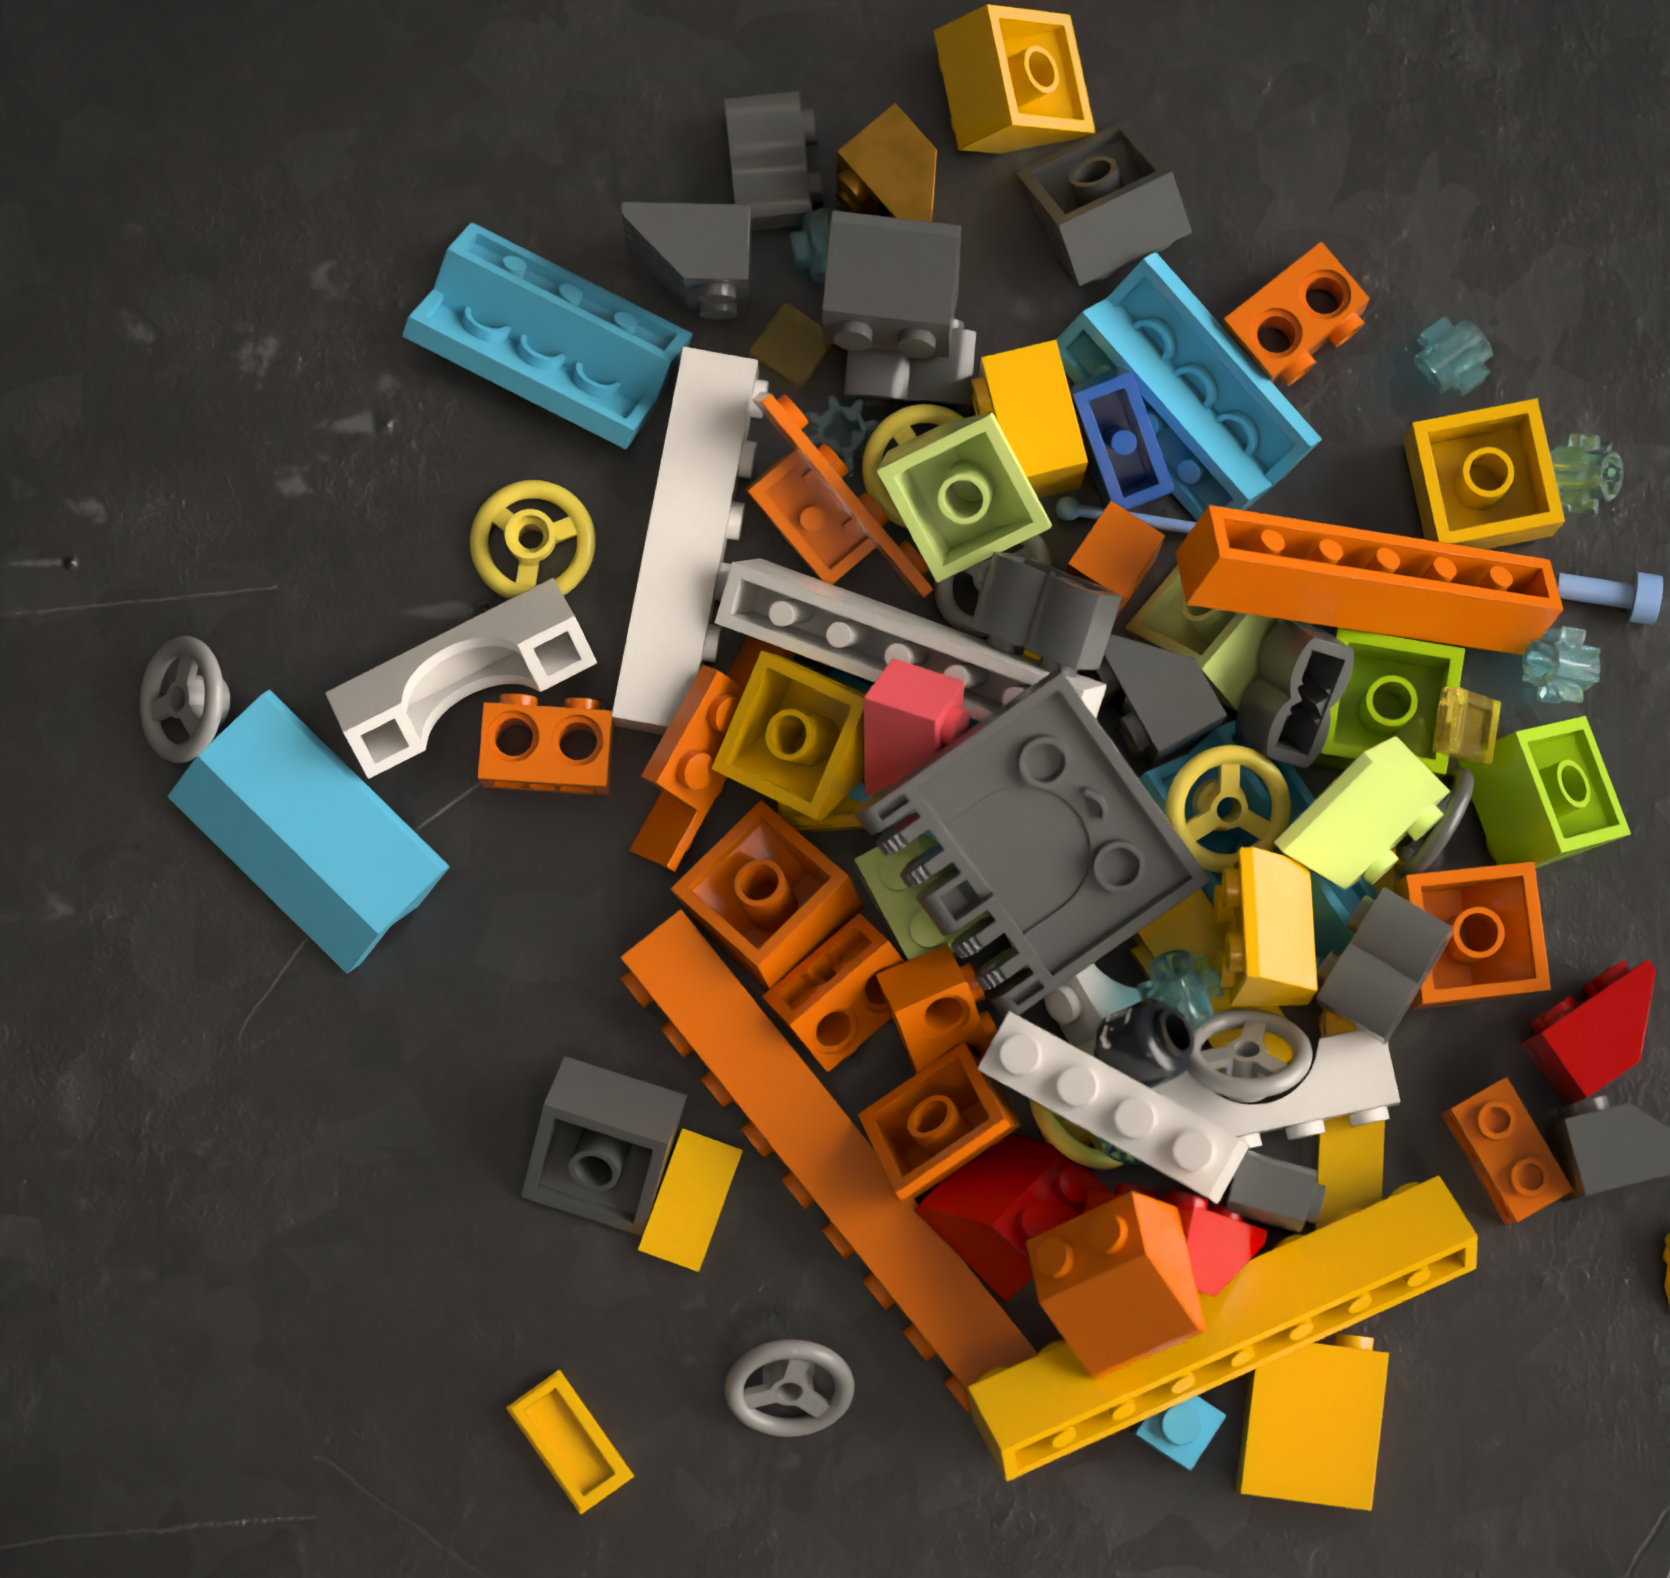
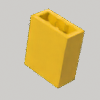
M1335 1334L1334 1346L1311 1343L1249 1372L1235 1487L1236 1493L1372 1511L1389 1353L1373 1351L1374 1338Z

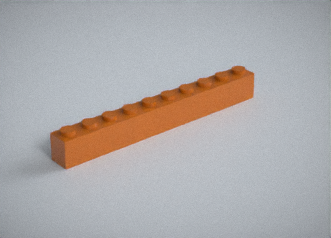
M681 909L620 957L623 964L629 970L620 978L626 988L643 1008L654 1001L669 1020L660 1028L666 1038L683 1058L694 1051L709 1070L700 1078L706 1088L723 1108L734 1101L749 1120L740 1130L763 1159L772 1152L778 1156L790 1171L780 1180L804 1210L813 1202L830 1221L828 1225L821 1229L823 1234L844 1260L854 1253L870 1271V1274L862 1280L863 1284L885 1311L894 1304L898 1306L911 1323L909 1327L902 1331L926 1362L935 1355L939 1357L952 1374L943 1384L967 1413L971 1411L967 1387L977 1383L984 1374L995 1368H1011L1038 1355L1037 1351L963 1259L914 1211L918 1203L914 1199L901 1201L895 1194L873 1147Z

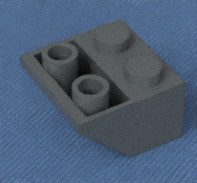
M1110 634L1099 670H1088L1085 672L1087 678L1107 684L1101 705L1109 702L1113 704L1120 717L1121 725L1116 727V732L1123 747L1133 761L1142 757L1149 770L1199 744L1215 728L1220 727L1227 716L1199 664L1192 657Z

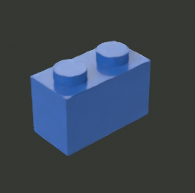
M1118 367L1069 386L1088 460V467L1103 508H1106L1109 502L1113 501L1125 510L1175 492L1133 371Z

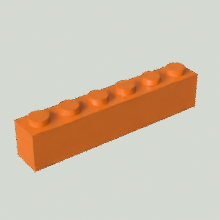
M1208 505L1175 553L1186 605L1524 656H1527L1563 612L1562 602L1549 559Z

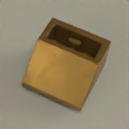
M896 103L837 151L836 180L840 191L836 194V198L846 212L932 222L937 149Z

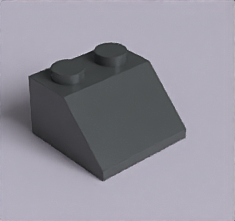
M1127 119L1015 171L1017 180L1057 259L1079 286L1090 281L1104 279L1113 274L1117 268L1146 254L1161 252L1174 241L1192 233L1172 170Z
M622 202V220L627 248L688 310H699L701 317L717 320L735 318L737 311H750L752 270L750 205Z
M833 211L822 308L823 343L836 344L850 351H863L868 348L897 351L915 359H925L931 356L949 358L959 287L961 226Z
M564 1056L543 1105L521 1197L643 1237L675 1142L687 1095Z
M1607 1095L1581 1101L1558 1109L1561 1121L1544 1127L1550 1151L1573 1188V1191L1563 1196L1564 1202L1670 1176V1127L1629 1103L1610 1107Z

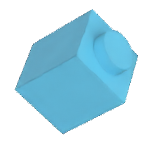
M1194 1396L1137 1422L1131 1434L1184 1470L1191 1471L1226 1415L1200 1397Z

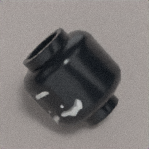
M1148 998L1102 1019L1096 1031L1094 1058L1152 1089L1185 1073L1190 1062V1055L1194 1049L1193 1030L1187 1018L1177 1008L1170 1007L1161 1000Z

